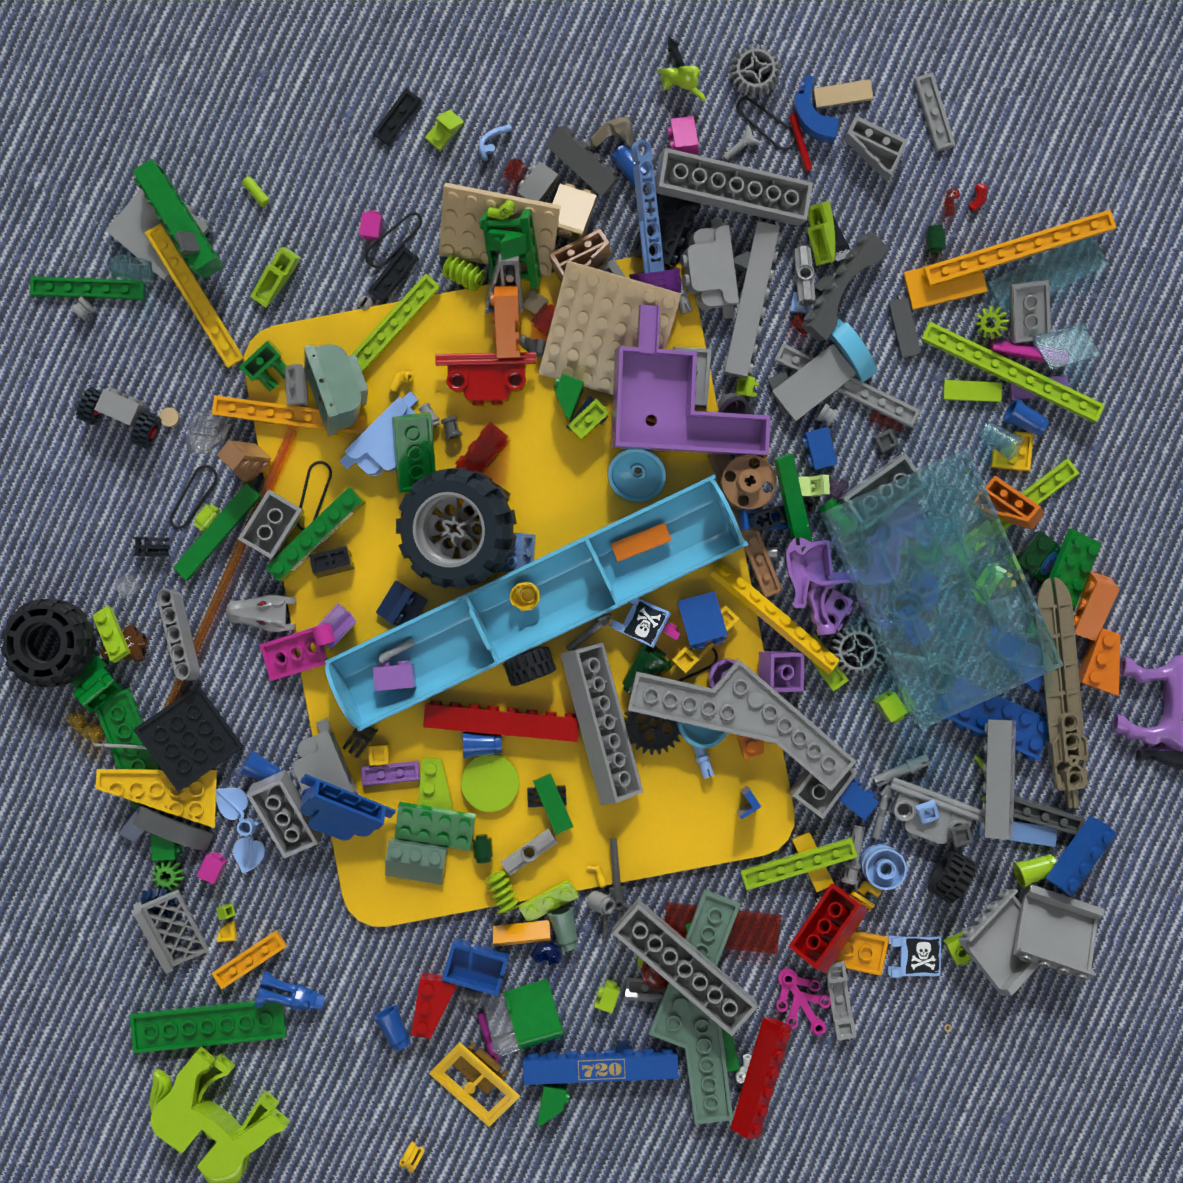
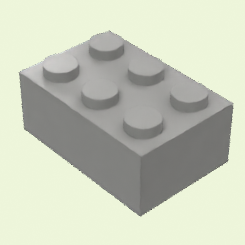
M268 489L238 540L273 560L282 550L303 516L304 511Z

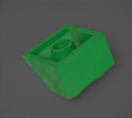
M562 374L561 378H556L553 388L567 422L571 423L585 387L583 381Z

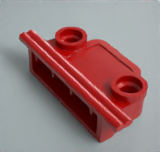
M520 352V357L497 358V353L435 354L436 366H448V376L446 379L448 387L456 393L463 392L467 401L472 403V406H484V403H491L493 406L503 405V402H507L511 398V391L519 392L524 389L526 385V364H536V352Z

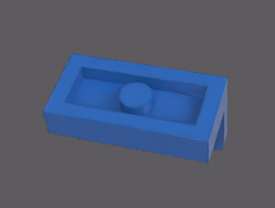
M748 786L742 788L741 791L749 803L736 811L741 819L761 807Z

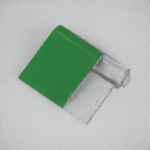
M548 978L499 993L498 996L493 995L482 999L493 1040L490 1043L493 1054L497 1053L498 1057L565 1036Z

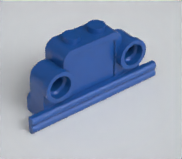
M305 774L300 780V783L310 786V788L302 792L300 808L304 815L310 816L309 827L337 839L349 840L354 835L369 836L374 830L380 829L384 825L385 817L391 818L396 813V810L308 774Z

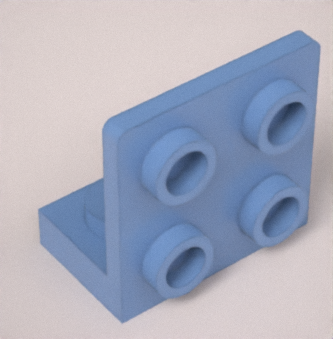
M513 533L517 536L514 549L509 552L507 556L508 561L500 571L512 572L534 561L535 535Z

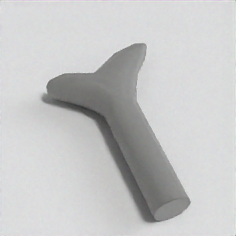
M746 125V131L742 140L723 155L726 162L747 145H761L759 140L753 138L749 125Z
M411 638L391 650L380 653L378 655L379 663H384L414 646L413 639Z

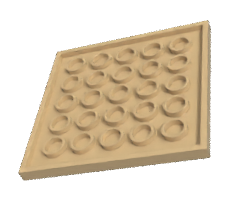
M568 260L538 374L555 379L557 377L561 378V375L565 374L583 381L586 388L613 395L615 349L619 346H638L639 305H660L658 349H666L681 293Z

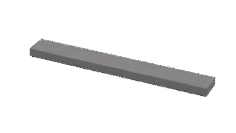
M783 343L774 361L797 372L814 358ZM854 377L836 390V392L909 428H913L921 410L864 382L862 383Z

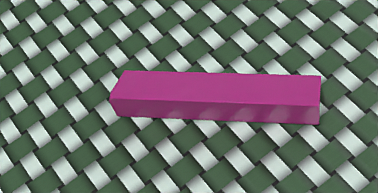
M991 339L989 344V350L999 355L1064 366L1070 361L1065 351L1021 343L1014 344L1010 341Z

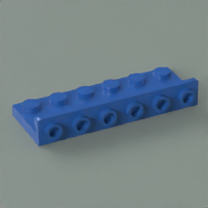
M948 674L931 711L936 714L935 718L944 722L947 719L953 721V726L964 730L966 727L971 730L970 734L979 738L982 735L988 737L985 734V724L988 723V719L1016 721L1015 754L1017 751L1023 753V758L1034 762L1035 759L1042 760L1040 754L1049 737L1046 717L952 674Z

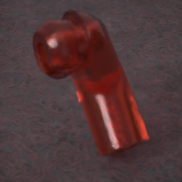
M951 188L946 192L944 200L945 216L955 215L954 199L960 197L958 189Z

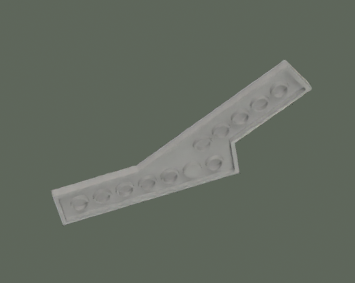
M739 659L736 660L713 688L636 671L628 711L776 743L831 791L857 762Z

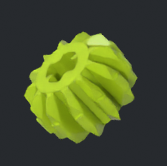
M989 306V312L986 308L982 309L984 316L977 314L976 317L981 319V322H975V325H981L977 332L985 331L983 334L984 338L990 333V338L995 339V333L999 337L1003 335L1000 329L1007 331L1008 328L1003 323H1009V319L1003 320L1007 312L1000 314L1001 307L994 310V306ZM990 317L991 319H996L994 328L988 324L990 323Z

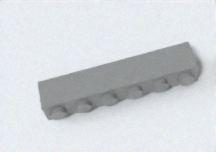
M988 719V723L985 724V734L988 735V743H985L984 753L987 754V762L984 763V774H987V779L983 784V792L986 794V801L983 802V813H986L985 821L982 823V832L985 833V838L1010 840L1013 838L1016 721Z

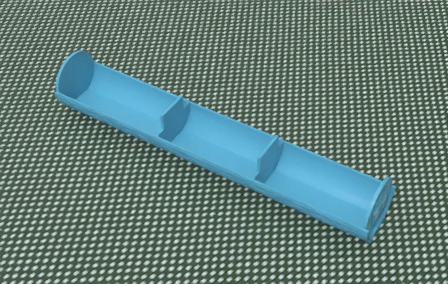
M714 474L326 660L325 671L327 679L343 714L354 728L361 731L748 546V543L742 537L734 514L719 488ZM665 522L672 541L617 562L611 543ZM528 581L538 587L541 598L539 604L534 609L521 611L517 607L512 606L509 595L511 589L519 582ZM412 638L415 643L414 646L386 662H390V666L397 665V661L409 660V664H415L416 687L375 691L373 667H378V655Z

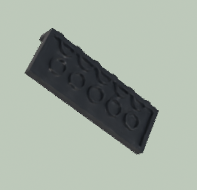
M656 193L664 266H667V269H673L674 266L678 265L679 253L686 245L687 233L693 228V219L695 214L699 213L701 203ZM650 225L647 228L649 236L653 234V228ZM639 229L630 253L632 256L643 259ZM651 245L649 252L652 256L655 254V248Z

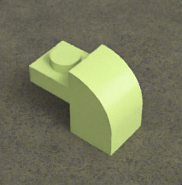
M829 475L798 477L803 497H817L830 494Z

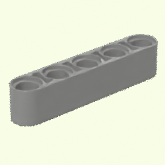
M162 589L157 595V602L175 676L180 680H196L199 677L200 668L182 595L175 590Z

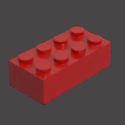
M831 883L788 947L816 970L827 973L870 909L844 889Z

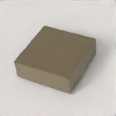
M532 290L523 303V307L539 317L549 300Z

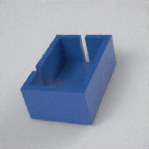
M454 938L442 980L498 996L510 954L479 944H475L472 947L470 946L471 942Z

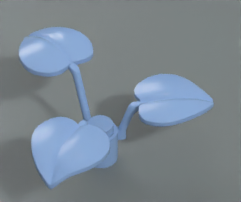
M235 787L219 788L216 790V802L221 814L229 820H235L241 814L237 831L245 837L239 839L234 844L233 855L241 872L245 873L258 866L265 855L263 842L254 840V837L250 835L256 830L257 825L262 823V820L244 819L245 813L242 810L248 806V797L243 790Z

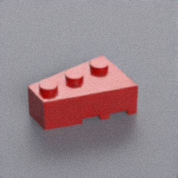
M422 973L419 980L411 1036L431 1038L457 984L443 981L442 975Z

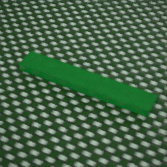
M30 276V296L80 298L82 296L85 299L146 301V281Z
M789 453L774 459L791 539L800 537L813 542L794 456Z
M246 483L173 568L185 580H190L261 499L262 495L249 483Z

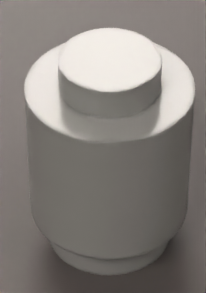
M593 891L587 898V906L602 915H609L615 909V901L612 897L602 892Z

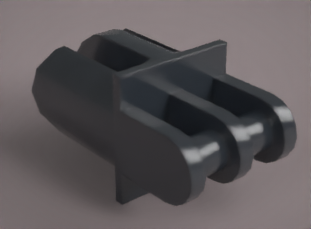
M133 537V540H135V545H133L135 554L133 556L169 557V553H154L152 551L153 549H169V545H153V542H170V538ZM141 548H144V554H141Z
M369 726L361 733L355 728L342 748L346 750L353 739L358 737L348 751L352 755L359 744L364 741L354 756L358 759L369 742L372 741L378 729ZM367 731L372 734L369 738L365 736Z

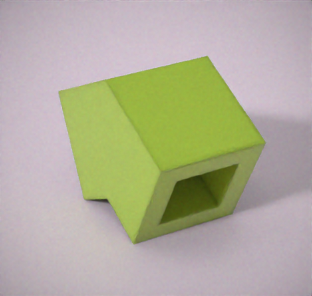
M228 903L216 908L219 920L228 919L236 915L233 904Z

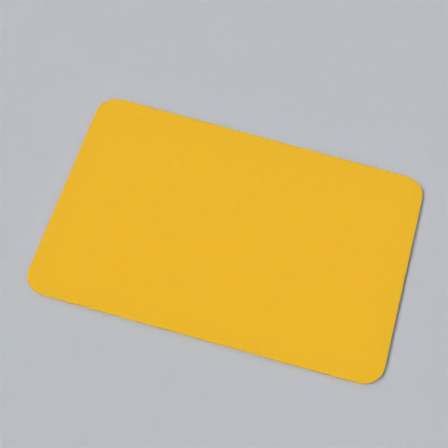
M630 257L615 260L627 278H630L629 274L644 272L643 259ZM679 261L678 265L674 266L673 269L680 268V277L683 283L685 272L684 267L681 266ZM552 272L551 276L541 275L542 279L539 287L535 289L530 288V282L527 279H521L523 303L532 290L549 300L539 317L523 307V312L520 313L521 335H525L526 338L541 339L547 342L548 334L546 332L550 331L549 328L551 327L562 284L555 272ZM490 284L483 285L476 291H471L467 288L434 295L370 366L362 372L368 387L367 404L360 407V415L368 417L366 429L398 397L403 399L409 392L418 399L411 407L416 414L421 413L419 408L422 405L429 403L436 417L440 418V424L433 428L436 471L466 468L469 471L481 472L492 478L494 483L508 491L510 496L507 503L510 510L515 511L517 524L513 527V533L535 535L534 561L715 474L708 455H710L708 453L650 450L662 460L665 466L666 480L663 489L654 498L643 502H633L620 497L612 489L608 480V469L612 459L619 452L625 450L611 448L613 395L584 388L572 421L595 399L610 414L581 440L568 427L570 423L567 422L553 388L556 379L538 374L543 357H536V364H526V385L524 389L519 392L511 391V398L507 402H503L501 406H493L491 403H484V406H472V403L467 401L463 392L456 393L452 391L446 382L448 366H436L435 354L497 353L496 340H493L495 323H492V314H484L485 301ZM689 292L687 294L693 311L685 312L686 314L681 315L678 305L666 346L667 350H673V346L706 349L699 308L695 302L696 294L693 295ZM399 302L373 306L367 310L357 309L271 326L261 330L249 342L244 354V361L267 340H270L282 353L280 359L287 366L302 364L304 368V347L314 345V347L327 344L341 347L349 357ZM521 346L520 352H527V351H526L525 349H523L522 346ZM269 366L266 371L278 383L271 392L258 379L251 381L245 374L249 400L287 405L286 378L283 379L273 367L270 368ZM410 370L414 374V379L411 382L401 384L397 393L388 389L395 373ZM711 371L707 408L695 407V411L718 412ZM307 378L308 406L305 408L318 409ZM457 416L458 428L463 435L446 440V431L444 425L441 424V420ZM254 421L258 446L271 458L267 469L263 471L266 491L269 489L299 507L310 465L317 461H324L331 467L332 477L318 516L348 487L353 488L366 502L313 553L316 554L347 546L352 554L350 557L355 569L317 578L312 572L309 557L284 581L286 596L296 597V604H288L291 623L296 624V630H293V634L317 626L337 603L352 613L357 622L331 650L324 644L328 659L397 627L396 625H391L385 618L376 613L394 581L402 583L428 600L420 613L422 615L510 573L509 571H499L490 576V579L481 583L458 589L456 587H440L432 584L427 577L421 578L411 569L412 562L410 559L403 558L398 546L402 544L401 534H396V519L401 518L402 511L399 510V506L404 495L410 492H398L396 470L388 472L384 469L380 475L370 476L356 462L349 469H346L340 463V460L346 455L344 451L360 435L337 432V434L328 436L326 430ZM316 464L310 472L302 505L304 514L299 520V524L303 528L312 523L329 477V469L324 464ZM637 467L635 470L641 471V468ZM459 498V503L462 506L464 499ZM451 505L449 508L451 514H454L455 507ZM438 508L435 509V514L441 517L444 516ZM440 521L439 526L442 530H444L445 528L442 525V521ZM456 524V525H453V526L455 527L454 532H457V531H458V530H457V524ZM477 524L476 530L480 534L482 533V526ZM297 525L280 552L303 531ZM440 534L433 536L436 543L443 538ZM449 538L448 545L452 548L453 544L451 538ZM467 540L466 546L470 550L472 548V542L470 540ZM460 547L457 548L455 558H461ZM744 547L639 597L670 612L671 614L666 625L670 622L679 628L677 632L680 633V636L677 640L661 632L655 644L666 654L665 659L668 661L669 659L672 660L689 644L677 601L715 591L720 610L726 605L740 618L727 632L728 638L725 639V642L714 646L718 654V660L725 658L739 659L759 676V652L764 651L757 614L710 576V573L720 561H723L751 585ZM629 602L601 615L612 614L606 627L602 626L576 648L579 649L604 643L624 719H628L624 712H630L627 709L631 694L623 689L624 685L622 682L642 642L609 627L612 619L621 624L624 623L633 605ZM598 617L520 654L523 655L542 647H549L556 666V670L553 673L518 686H511L503 663L372 725L371 727L377 728L378 732L358 759L354 756L364 741L359 744L352 755L348 751L358 737L353 739L346 750L342 748L355 728L347 720L335 699L327 679L326 664L300 672L312 737L320 734L316 722L328 718L359 795L396 810V813L391 818L385 817L384 825L380 829L374 830L369 836L354 835L349 840H340L331 836L342 897L346 907L358 921L372 927H388L494 907L498 900H491L495 892H488L492 885H485L489 880L486 877L497 871L504 870L501 863L502 860L548 828L553 832L558 843L511 876L508 873L503 876L510 878L506 884H512L513 888L510 891H515L516 894L513 898H517L518 902L529 900L567 879L571 881L576 891L599 887L596 871H588L587 866L596 867L598 865L601 868L606 884H613L609 842L611 838L617 839L621 883L760 857L777 851L789 840L794 828V806L792 796L788 794L790 785L783 749L776 743L764 741L763 754L745 759L742 755L737 735L727 733L726 737L718 745L705 748L707 755H710L709 761L715 775L703 779L699 764L695 761L696 755L693 746L686 742L681 735H677L680 742L673 741L675 748L670 745L667 746L668 752L662 748L660 755L657 750H654L653 755H651L650 749L643 753V747L636 750L637 743L635 742L631 744L643 793L617 803L601 805L580 726L578 742L501 735L502 753L495 754L505 757L516 768L519 776V789L516 797L507 807L495 812H485L473 807L466 800L462 792V774L466 766L478 757L474 756L466 759L463 757V732L466 731L424 728L425 704L430 703V700L442 701L443 705H449L450 702H459L464 707H469V704H479L480 708L488 709V706H499V710L506 711L507 707L519 708L518 712H526V709L538 710V714H545L546 711L557 712L558 716H565V713L576 714L560 654L569 652L566 647L597 622ZM312 643L311 650L315 653L317 648L316 645ZM296 648L297 657H300L301 652L298 648ZM711 649L686 674L674 664L670 670L660 677L679 680L710 666L715 660V654ZM709 669L681 682L711 688L708 684ZM638 714L635 720L637 723L643 724L646 722L647 717L644 714ZM653 718L650 720L651 723L649 725L639 728L638 731L641 732L650 726L657 728V723L666 719L661 718L655 721ZM664 723L661 730L664 733H669L672 730V725ZM368 731L365 734L368 738L372 735ZM652 731L644 734L646 741H652L655 738V734ZM389 744L390 763L419 760L420 774L423 757L442 759L454 811L476 814L473 839L479 834H487L488 837L492 838V861L489 863H476L472 842L471 851L448 848L442 885L385 876L388 841L392 837L395 838L399 802L418 804L420 780L363 786L361 767L369 766L368 746ZM549 773L552 774L556 786L566 785L567 805L565 807L574 826L559 834H555L544 807L528 808L527 787H535L533 780ZM748 786L761 807L741 819L736 811L749 803L741 791L742 788ZM532 792V795H538V792ZM535 799L532 802H541V799ZM531 847L524 850L527 856L535 854L534 849Z

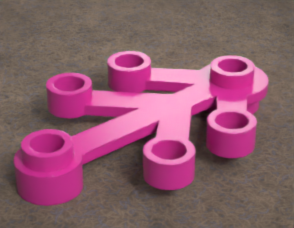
M790 968L781 970L778 975V981L782 988L779 999L776 1001L777 1009L780 1012L788 1009L786 999L789 989L794 995L786 1023L792 1028L797 1027V1015L799 1006H801L811 1022L810 1029L812 1033L818 1036L824 1034L826 1031L824 1021L815 1016L807 1001L818 1003L821 1007L828 1008L831 1005L830 998L827 995L820 996L800 991L797 986H807L816 992L821 988L819 980L798 977L796 972ZM786 976H791L789 982L785 981ZM813 982L818 983V986L816 988L811 987V984ZM824 998L828 999L827 1004H822L821 1001ZM784 1002L785 1007L779 1008V1003ZM795 1019V1023L789 1024V1020ZM817 1025L822 1026L820 1031L815 1030Z

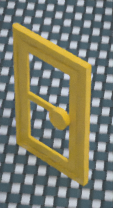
M460 1042L429 1073L488 1127L520 1097L516 1091ZM460 1056L481 1073L474 1082H467L464 1089L445 1073ZM484 1077L505 1094L489 1112L469 1095L475 1092L476 1085Z

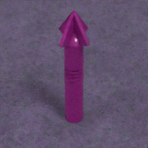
M484 1012L479 1013L477 1017L485 1039L488 1055L498 1062L500 1054L495 1052Z

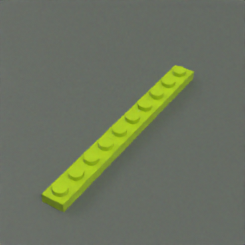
M932 322L928 323L921 337V341L1092 423L1098 422L1105 407L1104 404Z

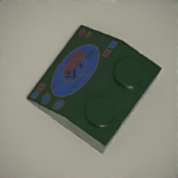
M1033 532L1012 561V564L1042 585L1049 578L1060 546L1043 532Z

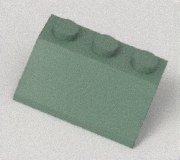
M392 837L388 841L385 876L442 885L448 847L400 840Z

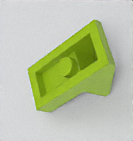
M451 110L437 116L436 125L425 136V139L439 151L446 146L465 123Z

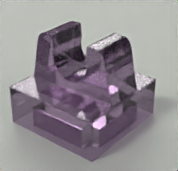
M832 477L829 479L830 497L837 501L849 488L848 482L843 478L839 482Z

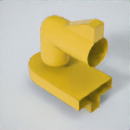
M863 881L857 891L863 896L868 891L878 898L882 889L876 888L868 881ZM851 892L850 895L870 909L868 912L874 908L875 904L858 893Z

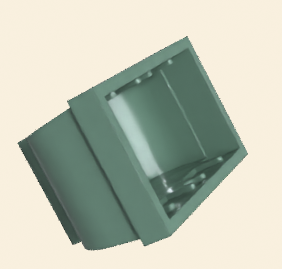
M327 344L317 347L310 345L304 347V370L328 436L337 434V431L354 425L359 418L360 407L367 404L368 387L356 355L348 357L347 353L336 345Z

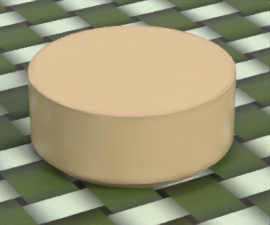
M165 408L160 412L159 417L163 425L175 427L179 423L180 414L177 410Z

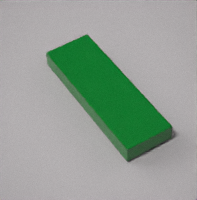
M549 773L533 780L555 834L573 828V823L552 774Z

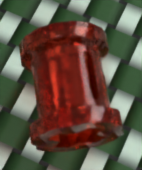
M799 312L789 326H793L804 337L807 332L801 325L805 320L802 317V313Z

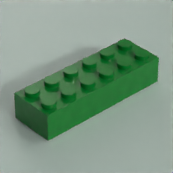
M153 159L134 169L135 183L144 191V197L156 210L155 214L158 219L165 224V230L168 235L178 243L175 232H192L195 234L200 248L199 252L187 256L180 250L179 244H176L179 252L186 257V263L197 276L201 275L205 279L224 268L225 266L164 170Z

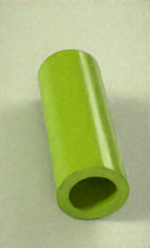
M251 176L243 179L242 185L261 207L266 206L270 199Z

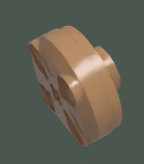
M740 455L733 458L727 463L720 475V489L727 502L738 510H756L763 507L771 500L776 490L777 479L774 469L768 461L757 455ZM750 459L757 460V469H752L749 466ZM726 472L733 473V482L726 481ZM748 478L751 479L750 482H753L750 486H747V482H744ZM763 483L770 484V493H765L762 490ZM739 496L746 497V506L738 504Z

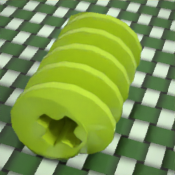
M452 255L445 261L442 269V274L445 278H449L453 282L456 281L457 284L463 285V287L469 288L471 291L478 290L486 277L485 270L480 271V268L477 266L473 269V264L469 263L467 265V261H461L459 257L453 260Z
M505 869L486 877L489 880L485 885H492L488 892H495L491 900H498L494 907H501L497 914L507 913L519 907V905H516L518 899L513 898L516 894L515 891H510L513 888L512 884H506L510 878L503 877L507 873Z

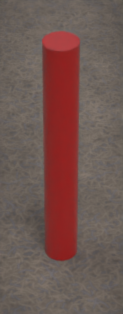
M794 113L789 115V119L805 172L812 170V165L797 115Z

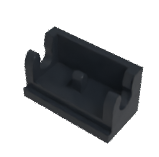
M344 546L309 555L312 572L317 578H322L353 570L355 566L350 557L352 554L348 547Z

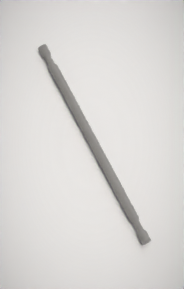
M94 743V747L146 749L144 745Z

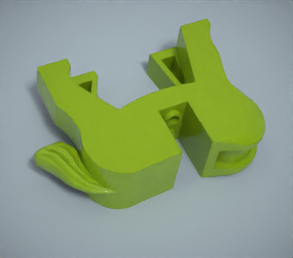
M200 1047L178 1073L173 1087L172 1078L161 1069L154 1071L149 1097L152 1113L151 1127L159 1138L181 1154L199 1132L203 1130L209 1139L216 1142L198 1164V1169L208 1183H238L249 1165L251 1153L262 1146L272 1135L283 1132L290 1120L276 1109L279 1101L266 1090L258 1099L243 1125H240L221 1106L205 1098L209 1085L215 1080L227 1076L235 1067V1064L222 1053L215 1058L203 1047Z

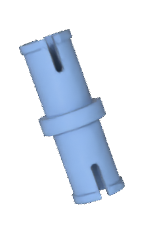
M693 746L696 755L695 761L699 764L703 779L714 776L715 774L709 761L710 755H707L706 749Z

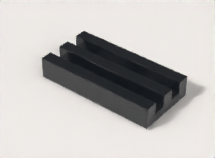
M558 785V790H562L560 795L563 798L564 805H567L566 785ZM527 787L528 808L544 807L542 802H532V800L540 799L539 795H532V792H537L536 788Z

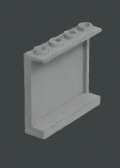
M140 189L106 231L170 284L173 280L144 233L160 223L163 224L164 228L166 226L158 219L155 214L156 210L147 202L144 197V191ZM186 205L204 235L207 232L212 234L213 231L209 228L211 224L203 217L198 219L194 215L196 211L189 205Z
M1031 884L1023 889L1013 955L1020 957L1019 959L1022 961H1032L1038 963L1040 967L1053 968L1060 974H1071L1078 980L1087 981L1096 976V973L1091 972L1098 919L1104 916L1105 909Z
M1017 889L1002 890L998 894L999 897L987 905V910L975 918V923L971 927L966 928L958 940L1001 996H1012L1039 967L1038 963L1032 961L1025 962L1020 960V957L1013 955L1021 903L1014 896L1018 892Z

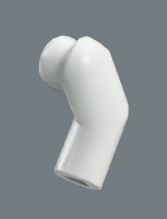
M750 1054L743 1055V1065L736 1072V1081L740 1084L744 1083L752 1056Z

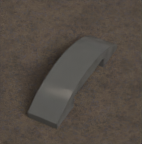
M143 806L140 807L133 825L161 838L202 851H207L214 835L213 832L181 823Z

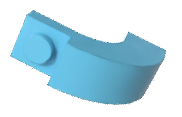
M837 317V326L828 338L841 350L850 366L857 373L855 376L863 383L878 372L876 364L858 334L847 322L843 323Z

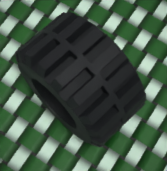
M549 647L533 650L503 663L511 686L530 682L551 674L556 670Z
M955 849L949 850L935 865L928 881V890L948 903L955 902L970 885L975 873V862Z

